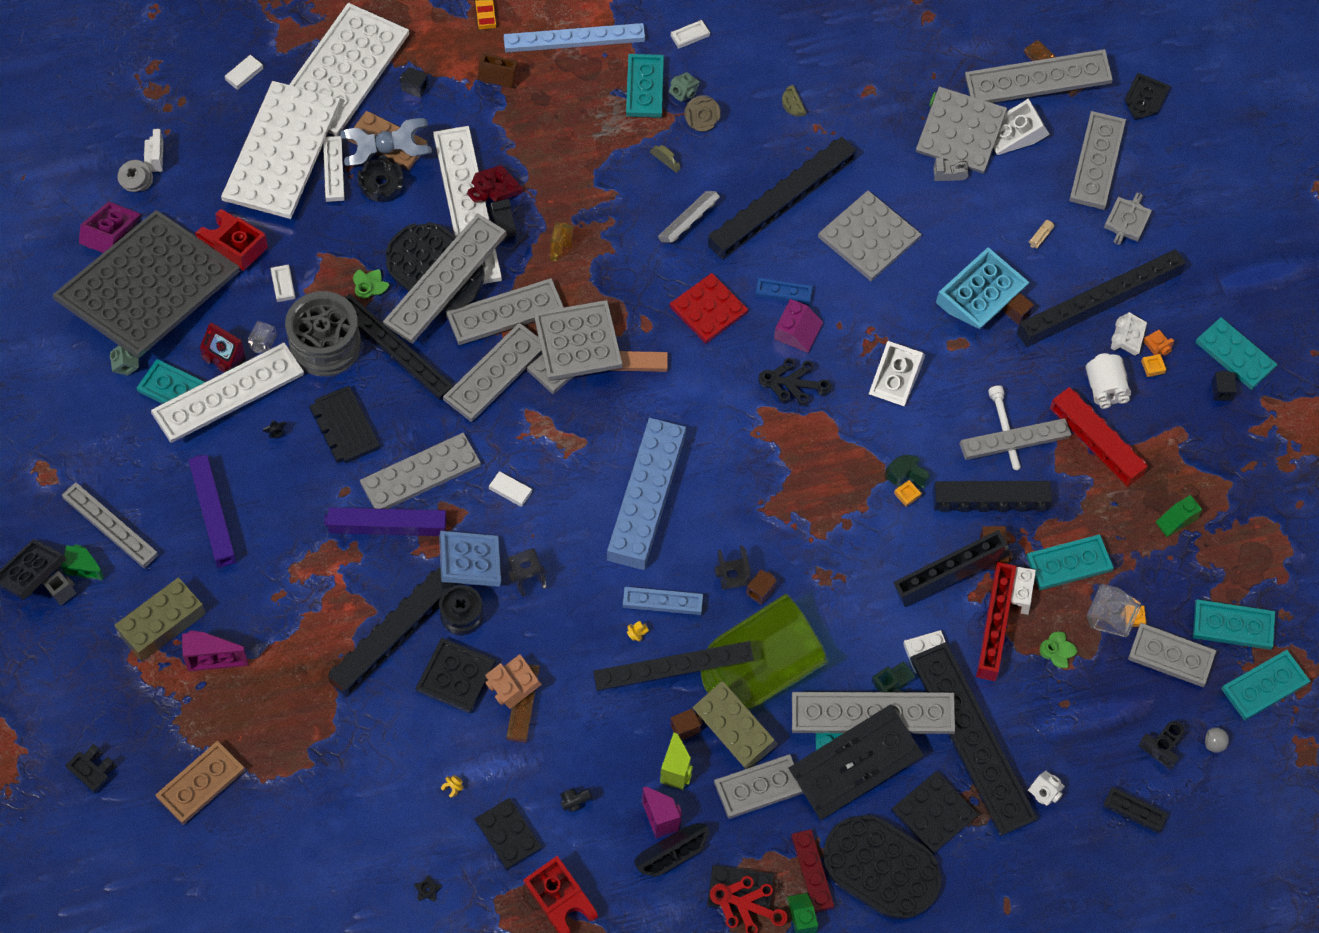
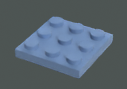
M440 531L441 582L500 587L501 572L498 536Z

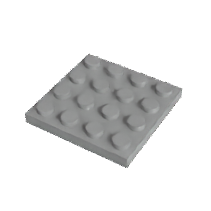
M939 87L916 152L935 159L936 157H941L943 160H965L968 169L984 174L1007 108Z
M866 191L820 231L818 238L872 282L921 238V234L871 192Z
M607 300L534 313L548 381L622 368V360Z

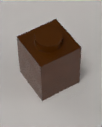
M1018 293L1004 306L1003 312L1019 325L1020 322L1026 320L1032 314L1034 304L1021 293Z
M761 569L747 585L746 594L762 605L776 589L777 580L771 573L764 572Z
M693 708L670 717V726L673 732L679 735L681 741L700 733L702 720L698 713L695 714Z

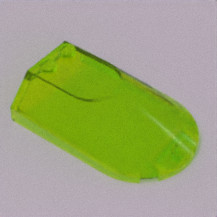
M784 594L717 637L707 648L750 641L754 662L702 671L701 678L707 693L723 681L747 709H751L829 663L824 647L804 613L788 594Z

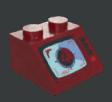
M211 322L200 346L202 359L209 364L213 363L220 371L225 373L241 365L246 360L242 341Z

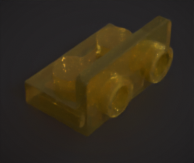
M555 222L551 239L550 260L557 261L558 255H562L564 247H572V225Z

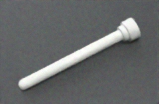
M993 386L988 392L990 398L996 404L1002 430H1010L1002 401L1005 395L1003 387ZM1016 450L1008 451L1013 469L1019 470L1020 464Z

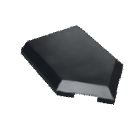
M1137 73L1125 97V102L1134 120L1157 114L1170 85Z

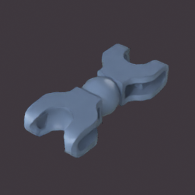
M409 119L403 122L398 130L392 132L382 131L377 135H369L360 128L340 131L341 138L346 140L353 139L358 145L356 153L344 159L345 165H364L366 161L371 160L374 154L380 152L388 154L394 150H403L406 154L414 157L431 154L432 149L430 146L418 145L414 140L415 132L428 125L427 119Z

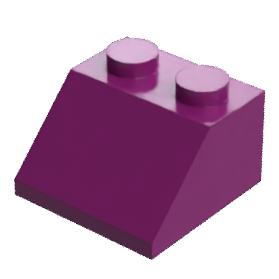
M790 299L775 328L774 339L808 353L823 325V321L807 305Z
M644 787L642 803L655 838L677 832L679 830V823H682L680 817L682 812L679 804L675 805L671 797L649 787Z

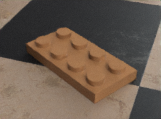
M368 111L363 114L354 126V128L365 130L369 135H377L382 131L392 132L400 128ZM414 135V140L418 145H428L427 140ZM348 139V141L357 145L356 141ZM394 150L388 154L381 152L376 154L378 156L385 155L390 162L398 163L400 167L408 171L419 157L408 155L403 150Z
M216 741L155 796L184 825L245 771V768Z

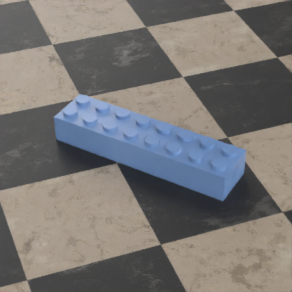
M653 418L648 419L608 546L607 561L645 570L683 447L686 427Z

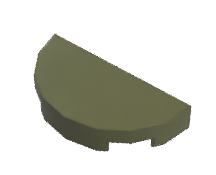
M794 85L787 87L782 96L783 108L791 115L798 117L806 116V111Z
M655 145L650 150L652 155L676 173L681 169L680 163H676L673 158L674 154L665 146L661 145L658 147Z

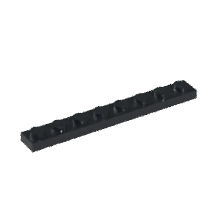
M349 293L345 298L356 311L358 328L440 401L453 385Z
M747 641L595 670L593 673L596 690L602 691L754 662L751 643Z

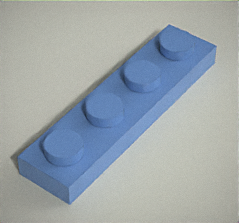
M625 587L623 608L701 615L703 594Z

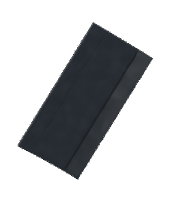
M890 704L788 769L818 818L822 820L923 757V754Z

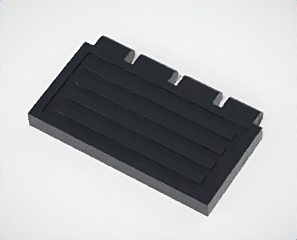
M349 385L315 399V403L309 406L322 434H324L329 448L332 449L331 452L337 463L344 461L346 464L380 449V445Z

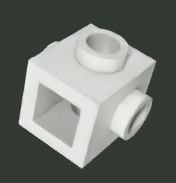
M1044 771L1037 777L1028 791L1035 796L1039 803L1048 806L1052 802H1058L1063 795L1061 791L1065 786L1058 777Z

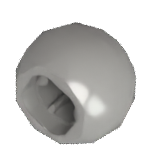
M1216 727L1207 731L1205 747L1209 751L1218 753L1227 748L1229 736L1223 729Z

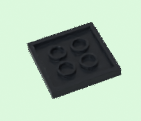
M32 539L0 569V588L24 600L32 595L33 591L40 584L44 583L55 570L59 569L67 559L62 553Z
M441 637L415 689L421 694L470 714L486 684L485 682L488 680L485 675L494 668L496 660Z
M937 771L891 810L933 855L978 817L974 809Z

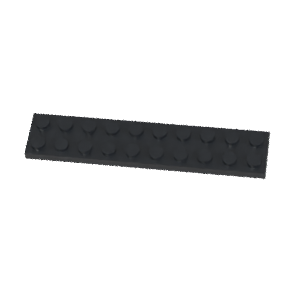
M945 642L911 656L910 661L927 693H954L955 734H948L999 836H1004L1036 822L1037 817L948 644Z

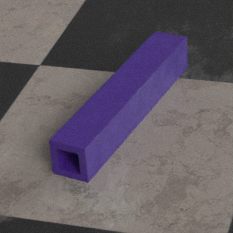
M197 455L192 459H188L215 562L217 568L235 564L236 559L208 456Z
M329 507L328 514H325L324 525L328 526L329 533L439 536L440 531H446L447 521L445 510Z

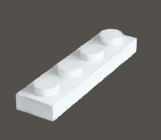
M341 136L326 137L323 143L326 202L345 201Z

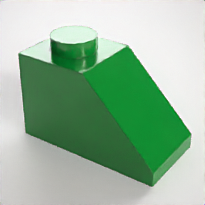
M1189 495L1173 505L1156 521V524L1164 535L1169 537L1198 520L1202 508Z
M66 545L64 556L67 560L61 566L64 575L103 580L104 576L100 567L86 548L81 545Z
M808 894L788 896L787 902L795 933H816L818 923Z

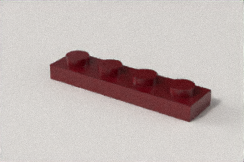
M812 830L791 834L807 893L815 913L834 909Z

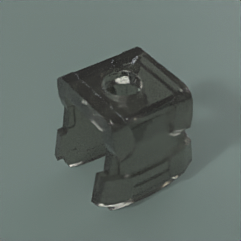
M740 545L739 560L724 562L722 551L718 550V562H716L714 569L716 578H720L723 590L747 586L751 582V569L749 567L747 551L742 545ZM734 570L738 576L731 579L727 576V572Z
M531 548L508 558L510 566L509 578L515 584L521 596H525L522 580L536 575L541 587L546 589V578L544 576L546 571L543 565L541 566L535 549ZM524 561L531 563V566L526 569L520 565Z

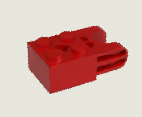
M220 209L215 213L217 224L220 227L215 230L201 227L195 232V235L198 239L240 266V269L244 271L268 248L266 234L241 218L234 217Z
M558 856L523 879L525 887L558 933H570V929L566 924V918L571 912H581L589 921H594L598 918L597 911ZM549 884L553 886L558 885L556 890H549Z

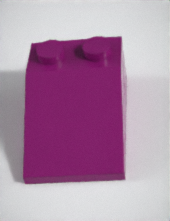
M108 201L81 224L79 244L104 253L135 227L141 214Z
M189 631L182 634L183 658L188 672L249 666L245 649L241 645L204 632Z

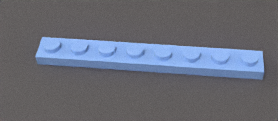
M643 23L503 34L505 53L645 42Z

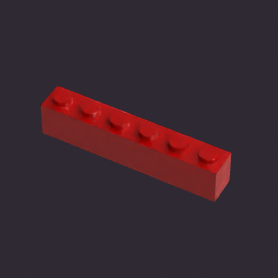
M1069 387L1052 400L1050 409L1060 419L1065 418L1068 427L1127 487L1145 474L1148 467L1145 460L1138 457L1133 452L1132 447L1129 444H1125L1119 434L1112 430L1106 421L1099 417L1093 408L1081 399L1076 391Z
M1000 562L996 564L976 678L996 681L1017 567L1015 565Z

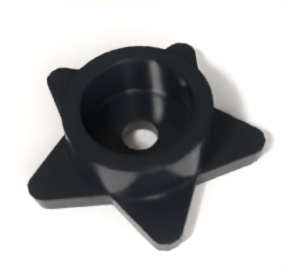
M273 420L270 426L263 428V432L268 433L269 438H279L285 433L283 428L287 423L285 421L278 423Z
M427 876L421 883L414 884L415 888L419 891L417 898L419 901L428 898L434 902L436 900L435 893L441 888V885L435 884L430 876Z

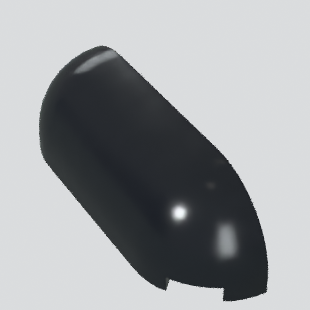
M702 823L692 824L659 841L636 857L634 861L636 868L642 874L654 877L669 871L704 849L703 845L706 842L707 835H709L708 826Z

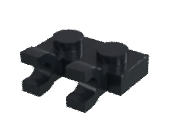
M93 744L85 754L79 751L65 767L90 790L96 793L110 779L106 774L113 771L117 766L108 756L99 767L92 763L93 760L98 759L103 754Z

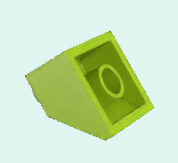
M673 733L661 767L660 783L684 790L685 784L689 785L691 781L693 766L690 765L691 758L677 733Z

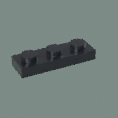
M1111 787L1103 804V807L1158 834L1168 815L1114 787Z

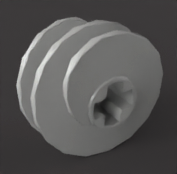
M131 160L123 164L119 169L118 181L129 192L145 191L152 184L153 174L144 162Z

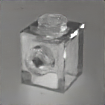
M257 321L248 338L250 348L257 353H264L270 350L277 337L275 327Z

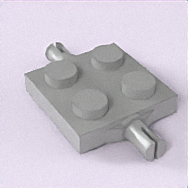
M1136 193L1133 201L1118 197L1105 223V229L1117 234L1113 241L1117 245L1121 244L1123 237L1138 242L1151 215L1152 210L1140 204L1143 197L1141 193L1140 195Z

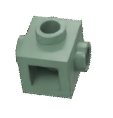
M686 72L672 79L669 93L677 100L683 102L695 95L700 82Z
M118 345L110 352L112 372L128 376L139 368V359Z

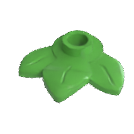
M379 269L368 274L357 270L353 276V282L356 285L355 294L361 299L383 294L389 288V283L381 281L382 277Z
M1063 632L1052 633L1048 640H1044L1040 645L1042 657L1051 659L1052 663L1059 668H1068L1067 659L1074 657L1078 652L1072 643L1066 641V634Z

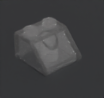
M1101 584L1086 617L1092 629L1128 637L1142 605L1120 588Z

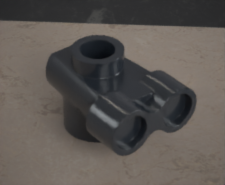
M575 788L559 794L562 799L560 803L564 811L568 809L569 812L581 808L580 803H585L593 798L589 788L580 791L578 794Z

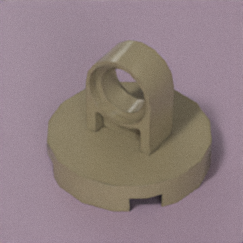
M701 95L688 102L684 116L690 127L697 131H707L714 127L717 120L719 121L720 108L713 98Z

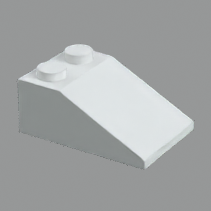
M1029 99L1006 112L993 147L997 155L1035 144L1050 135Z
M888 341L869 394L905 406L920 372L925 354Z

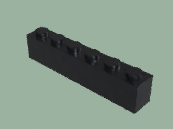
M935 481L933 487L934 511L949 512L950 510H959L960 512H968L970 510H978L979 512H987L989 510H997L999 512H1006L1008 510H1016L1018 512L1036 510L1037 512H1044L1050 509L1052 503L1050 481Z
M997 530L894 581L896 592L904 607H907L1009 556V548L1001 532Z

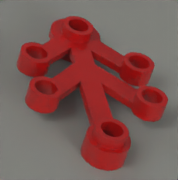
M744 876L741 881L729 886L716 884L710 890L711 900L721 906L726 917L725 923L730 928H735L738 925V918L732 914L728 902L737 905L745 924L746 933H749L747 929L750 925L755 927L753 933L758 931L748 910L770 918L772 924L776 926H782L787 921L785 911L781 909L772 911L751 902L763 896H770L773 888L769 884H763L759 889L741 897L732 895V893L742 888L749 889L753 886L754 882L750 876ZM749 878L751 884L745 886L743 884L744 879ZM768 886L770 888V892L768 894H764L763 887ZM722 890L724 896L718 898L716 896L717 891ZM777 913H780L782 915V919L780 921H776L774 919V916ZM729 918H735L736 923L732 926L729 925Z

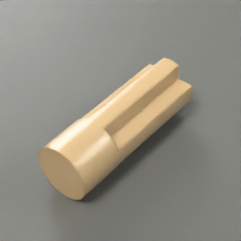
M1045 220L1030 239L1029 243L1032 248L1035 247L1037 249L1054 228V224L1051 221Z

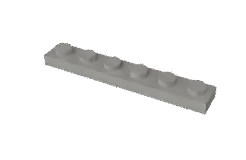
M1064 418L961 440L959 444L965 460L1068 439L1071 433Z
M76 482L62 494L66 502L143 568L148 566L158 556L157 551Z

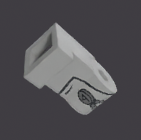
M936 157L933 167L934 181L964 180L968 177V166L965 160H943L941 157Z

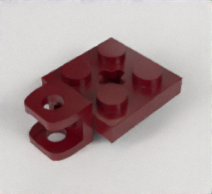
M502 165L475 173L471 182L475 187L468 189L467 195L475 203L487 201L489 196L494 202L522 194L524 188Z

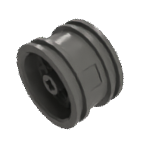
M317 291L304 295L293 303L286 315L285 328L290 351L303 371L315 376H333L346 371L357 360L361 351L358 319L354 307L345 297L329 291Z

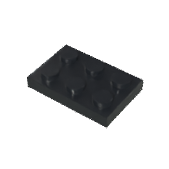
M510 798L475 818V822L506 871L542 850L541 845Z
M712 865L707 907L722 909L719 904H715L710 898V890L716 884L729 886L741 881L744 876H750L754 882L751 888H742L732 893V895L741 897L759 889L763 884L772 886L774 874ZM744 879L743 884L749 886L751 884L750 879ZM768 886L763 887V893L768 894L770 888ZM722 890L717 891L716 896L718 898H722L724 896V892ZM771 895L760 897L751 902L770 909ZM728 902L731 911L739 912L737 905ZM748 910L749 913L757 914L755 912Z

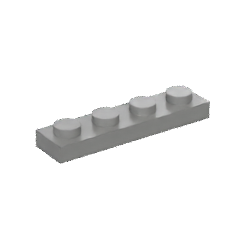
M705 191L658 235L660 241L675 242L683 231L688 230L695 220L703 216V212L715 205V201L719 198L717 192Z

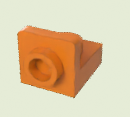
M1160 330L1146 336L1143 340L1154 355H1167L1172 351L1174 340L1172 338L1167 340Z

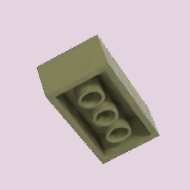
M178 577L114 626L121 639L143 662L206 613L203 604Z
M723 681L692 707L746 769L756 765L778 745L775 739Z

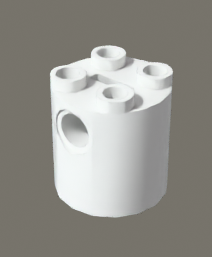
M1103 353L1087 363L1086 372L1093 391L1094 402L1100 405V408L1106 409L1111 404H1123L1130 400L1131 390L1128 387L1123 359L1119 355Z

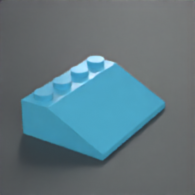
M987 248L939 291L936 303L948 314L981 329L1020 293L1029 282L990 248Z

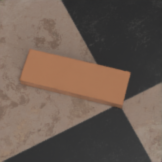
M619 351L622 368L611 370L667 372V352Z

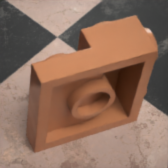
M521 654L505 666L500 663L485 675L488 679L485 682L492 692L494 690L497 692L495 695L497 701L501 705L505 704L509 709L542 685Z

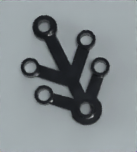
M786 358L784 364L773 371L764 370L759 374V383L764 388H771L781 403L789 402L790 393L782 390L778 384L785 385L797 399V403L800 406L808 404L809 396L806 393H801L797 387L815 389L820 396L829 395L832 387L831 383L825 379L819 382L798 379L806 373L808 374L813 371L814 365L808 360L803 362L801 368L787 377H780V375L794 369L795 361L792 358ZM782 395H786L787 398L784 399V398H782L781 396H782Z

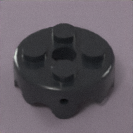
M380 155L374 161H366L363 169L358 171V184L360 191L368 199L385 202L400 194L404 185V176L398 163L394 164L385 155ZM379 179L386 180L384 184L377 183Z

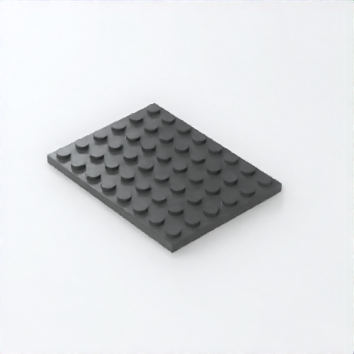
M155 210L53 294V299L139 359L238 274L240 266Z

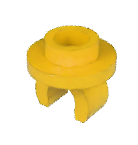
M641 621L627 626V634L633 641L637 640L640 642L642 640L641 635L649 631L647 625H642Z
M455 775L452 777L447 776L445 780L448 783H444L441 790L446 791L450 786L452 792L449 794V797H455L458 790H463V781Z

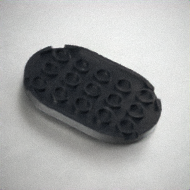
M432 222L419 225L415 223L403 228L395 234L386 249L385 263L389 274L395 282L409 292L457 236L445 227ZM483 264L479 266L441 311L463 307L478 295L485 279Z
M870 815L846 818L831 830L826 839L823 860L829 877L842 890L881 915L893 919H909L924 913L935 902L941 887V875L936 858L924 845L883 819Z

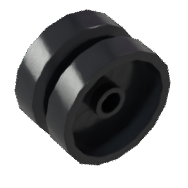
M456 585L447 589L442 594L439 601L441 623L444 628L450 633L459 636L469 635L476 631L483 620L482 598L479 593L470 586Z

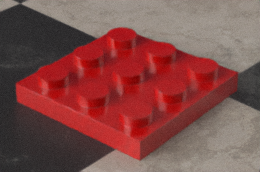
M713 273L670 303V308L705 344L748 314V309Z

